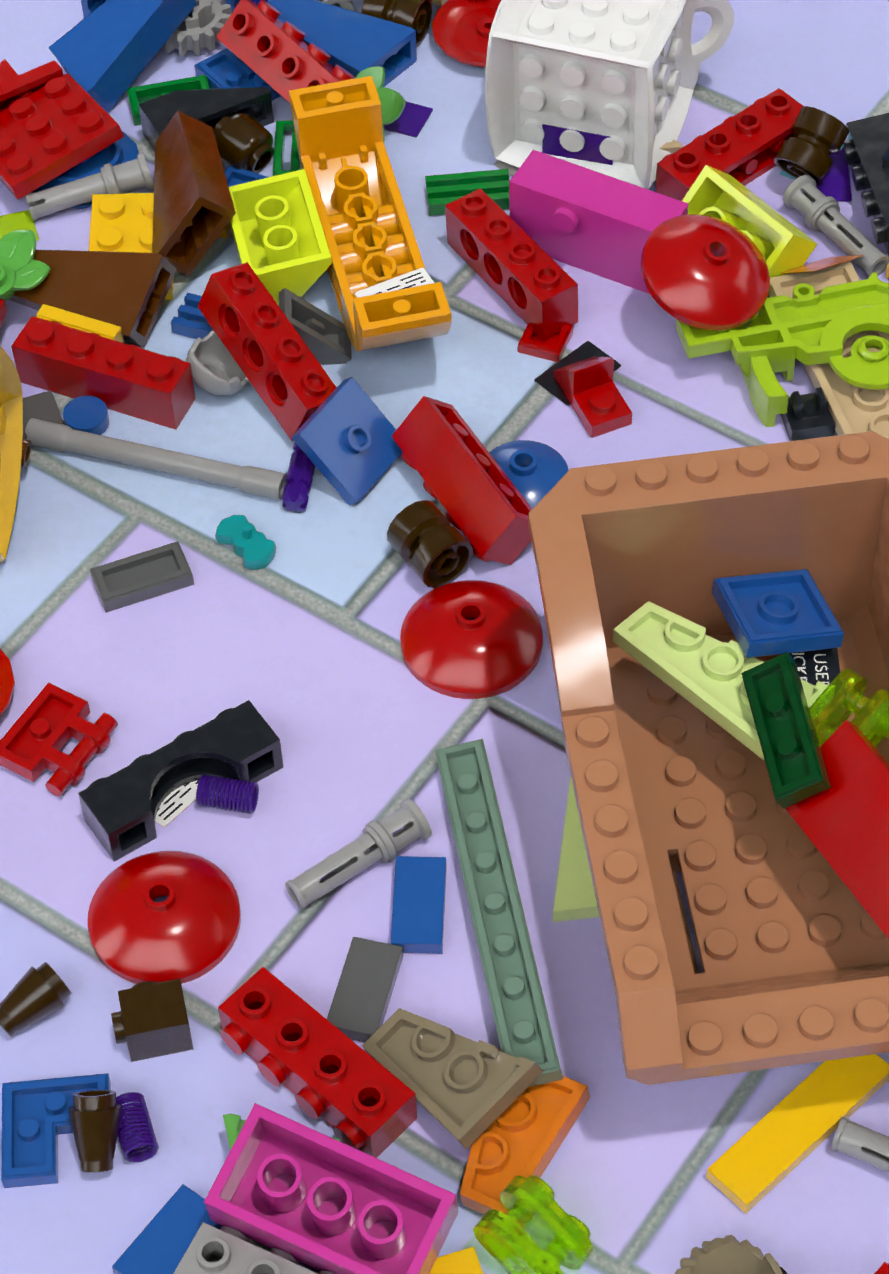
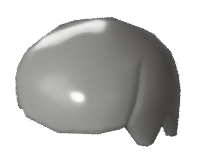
M213 329L203 339L198 337L189 349L186 362L191 364L192 378L205 391L217 396L234 395L248 384V378Z

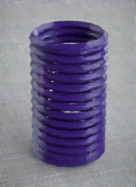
M203 774L197 785L196 803L199 807L208 806V808L212 807L213 809L216 807V809H225V811L228 809L229 811L233 810V812L241 811L242 813L252 814L257 806L259 787L256 781L246 782V780L242 781L241 779L238 781V779L234 780L233 778L213 777L212 775Z
M127 1092L117 1096L116 1103L122 1105L118 1138L124 1159L129 1162H141L153 1157L157 1153L159 1146L144 1095L138 1092Z

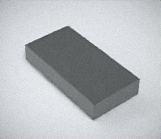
M178 541L90 569L92 581L105 613L194 585L193 574Z
M358 937L352 938L327 1016V1020L350 1039L366 1042L383 1025L402 963L403 947Z

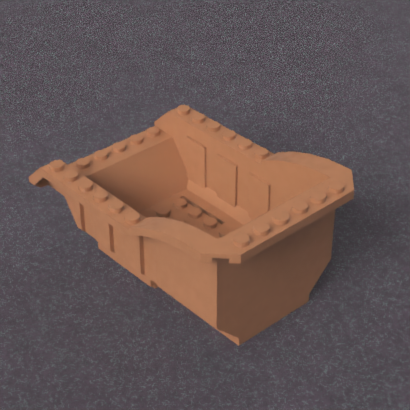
M874 431L571 468L528 513V528L548 630L564 744L616 995L622 1057L626 1077L646 1085L889 1052V939L787 810L783 809L775 801L765 760L761 759L613 642V629L649 601L705 627L706 635L726 643L733 640L738 643L712 594L714 579L807 569L844 632L842 645L838 648L844 708L823 709L812 718L819 746L821 747L845 720H848L858 726L889 763V439ZM781 654L758 656L755 658L766 662ZM677 872H681L704 973H698L676 875Z

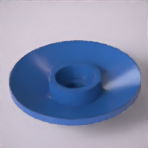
M511 441L489 452L532 509L569 471L567 463L560 453L552 447L536 441Z

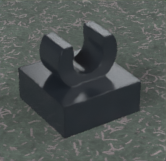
M821 387L816 388L815 393L800 395L799 391H795L788 398L787 413L780 414L790 441L834 436L836 423L828 409V402Z

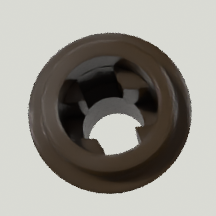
M44 962L37 969L31 966L1 1001L0 1025L12 1037L16 1032L27 1028L64 1007L65 1005L62 1001L72 993L47 962Z
M87 1090L73 1093V1106L67 1109L81 1171L104 1172L112 1170L122 1105L116 1103V1091Z

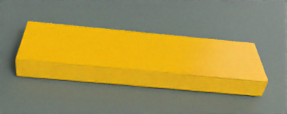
M877 1054L824 1061L707 1169L706 1178L746 1214L838 1128L844 1117L849 1118L889 1081V1064Z

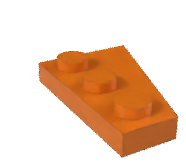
M563 1076L562 1080L526 1088L471 1145L459 1193L462 1204L510 1226L589 1101L588 1086Z

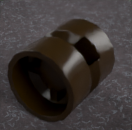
M364 0L361 13L416 30L417 47L422 43L429 29L432 17V1Z
M804 106L801 108L790 129L794 137L784 140L774 158V162L781 170L796 179L803 175H810L816 181V186H819L823 183L833 164L829 155L839 153L850 131L844 123L825 111Z
M417 501L405 507L396 515L387 531V541L405 562H409L411 569L430 588H437L453 582L465 571L473 556L472 546L454 526H450L449 520L432 501Z

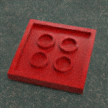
M66 73L61 77L49 80L44 87L29 96L15 100L10 107L0 112V181L19 200L122 139L124 135L119 124Z

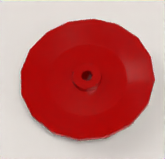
M448 0L437 10L433 19L432 31L434 42L445 55L463 64L486 68L489 33L501 0Z

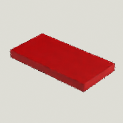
M845 720L820 747L831 788L790 805L785 809L889 939V763L856 724Z

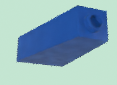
M107 0L48 48L63 69L108 113L197 3L195 0Z
M315 0L268 1L269 4L281 13L278 18L279 21L283 24L285 21H288L295 25L306 35L302 40L308 46L310 43H313L331 56L327 63L333 68L339 65L355 78L358 73L366 68L380 66L384 68L385 72L383 85L385 87L417 61L416 30L409 26Z

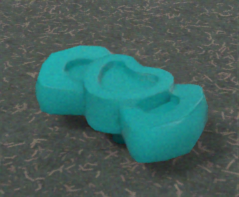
M232 515L222 519L217 526L215 533L217 542L219 544L233 545L234 553L243 557L246 569L259 570L266 568L275 558L276 545L274 541L266 539L263 533L256 531L255 526L248 522L245 515Z

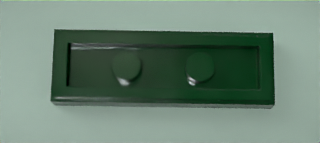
M786 652L742 672L743 682L775 801L784 809L830 789L831 784L794 658Z

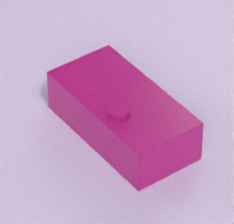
M536 150L531 151L509 181L510 218L552 259L648 294L650 293L644 284L640 265L642 250L648 237L664 221L676 216L688 215V203Z
M256 1103L204 1201L211 1221L222 1226L234 1228L246 1237L269 1248L283 1250L292 1255L297 1261L318 1271L325 1270L334 1274H430L458 1215L456 1194Z

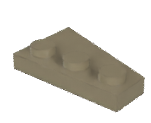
M401 1008L362 1045L376 1061L416 1093V1100L466 1149L543 1072L539 1065L532 1060L521 1056L516 1058L499 1051L496 1046L481 1040L478 1042L454 1033L451 1028Z

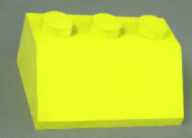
M705 165L682 200L688 203V215L699 214L715 217L732 224L745 233L761 251L768 266L770 278L791 274L781 272L803 266L818 245L734 177L708 165Z
M305 169L230 186L229 190L236 213L229 224L240 264L249 263L278 306L279 292L284 288L302 297L332 264L331 254Z

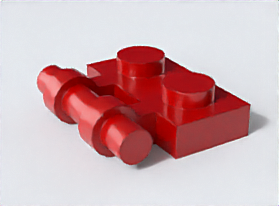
M48 682L0 740V765L32 782L36 781L45 768L54 772L45 786L53 795L60 797L69 785L75 786L85 775L84 767L94 754H101L111 741L109 736L118 726V723L107 713H103L94 724L85 720L90 714L88 701ZM71 737L80 741L69 755L60 751Z

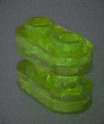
M849 668L842 670L809 707L819 746L821 747L852 713L856 714L851 722L858 726L875 748L883 738L889 740V692L882 688L869 699L864 696L867 679Z
M529 1175L528 1178L514 1176L500 1194V1201L508 1212L504 1214L495 1209L487 1210L473 1228L474 1235L508 1274H564L559 1268L561 1265L572 1270H579L594 1250L593 1244L589 1239L591 1236L590 1230L578 1218L567 1214L554 1200L555 1192L544 1180L534 1175Z

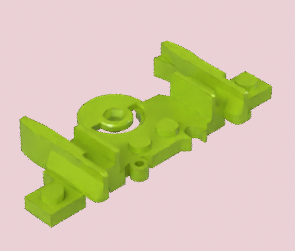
M873 272L865 280L824 287L821 293L815 295V289L810 284H797L793 288L792 298L785 295L766 298L757 317L750 323L748 328H744L741 325L728 330H705L687 325L676 319V330L688 359L731 351L735 363L740 366L748 386L754 410L765 427L775 426L776 414L787 413L789 395L780 385L774 373L782 372L785 381H793L795 358L805 365L829 363L833 371L842 380L860 388L873 390L889 388V341L887 339L873 335L861 337L853 343L849 357L843 358L842 355L845 341L858 332L872 330L889 334V283L881 281L876 272ZM868 348H875V349H879L880 351H879V352H871V351H869V350H867V349H868Z

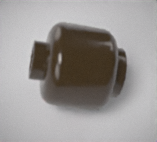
M247 113L236 114L231 118L225 116L216 124L213 130L221 161L227 166L258 174L269 164L274 155L272 134Z

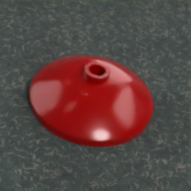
M689 214L668 219L652 231L642 250L640 265L642 278L647 290L664 311L687 325L717 331L739 327L755 317L768 296L770 275L761 251L745 233L732 224L718 218Z
M464 580L439 586L418 599L404 618L400 642L403 659L408 669L423 685L440 694L454 698L481 699L511 690L531 674L542 652L543 632L536 611L517 592L493 582Z
M158 851L140 855L123 863L101 882L92 897L87 924L91 944L96 955L117 976L136 984L147 981L160 983L180 979L181 984L208 973L226 957L239 933L241 910L233 883L214 863L187 852ZM158 897H168L163 902L153 901Z

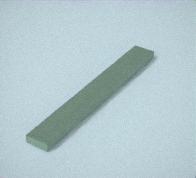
M479 739L437 749L435 752L501 1052L516 1058L521 1056L532 1060L543 1070L528 1087L562 1080L563 1076L484 741Z

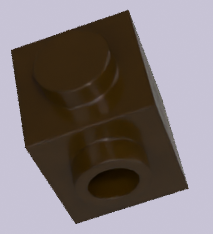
M180 979L160 983L151 981L141 982L130 989L118 991L121 1011L111 1013L117 1044L127 1042L131 1062L194 1050Z

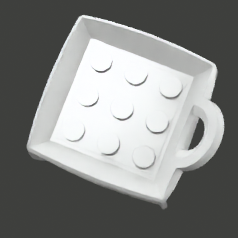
M501 0L489 33L485 71L486 117L493 156L495 159L520 168L532 150L542 152L543 124L572 129L564 131L559 139L562 147L571 152L580 151L585 144L583 136L574 130L610 136L612 138H606L601 142L599 149L605 158L613 160V165L554 155L550 156L649 189L656 180L657 163L666 155L671 154V152L659 148L667 142L678 140L698 80L701 62L717 52L731 33L734 23V12L727 0ZM695 12H707L712 18L711 28L702 40L691 44L693 15Z

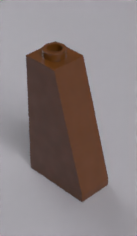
M177 110L155 141L152 253L164 256L177 268V271L190 276L236 212L213 127Z
M35 250L33 260H39L47 264L51 269L49 274L35 288L15 291L9 300L39 310L43 304L120 326L124 341L145 348L177 268L164 256L156 253Z

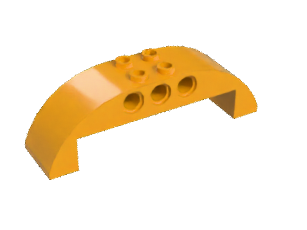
M372 76L290 90L289 97L301 168L305 169L331 254L332 264L327 268L346 332L356 351H363L448 334L452 315L441 282L358 298L355 295L357 291L420 268L425 269L383 142L381 101Z

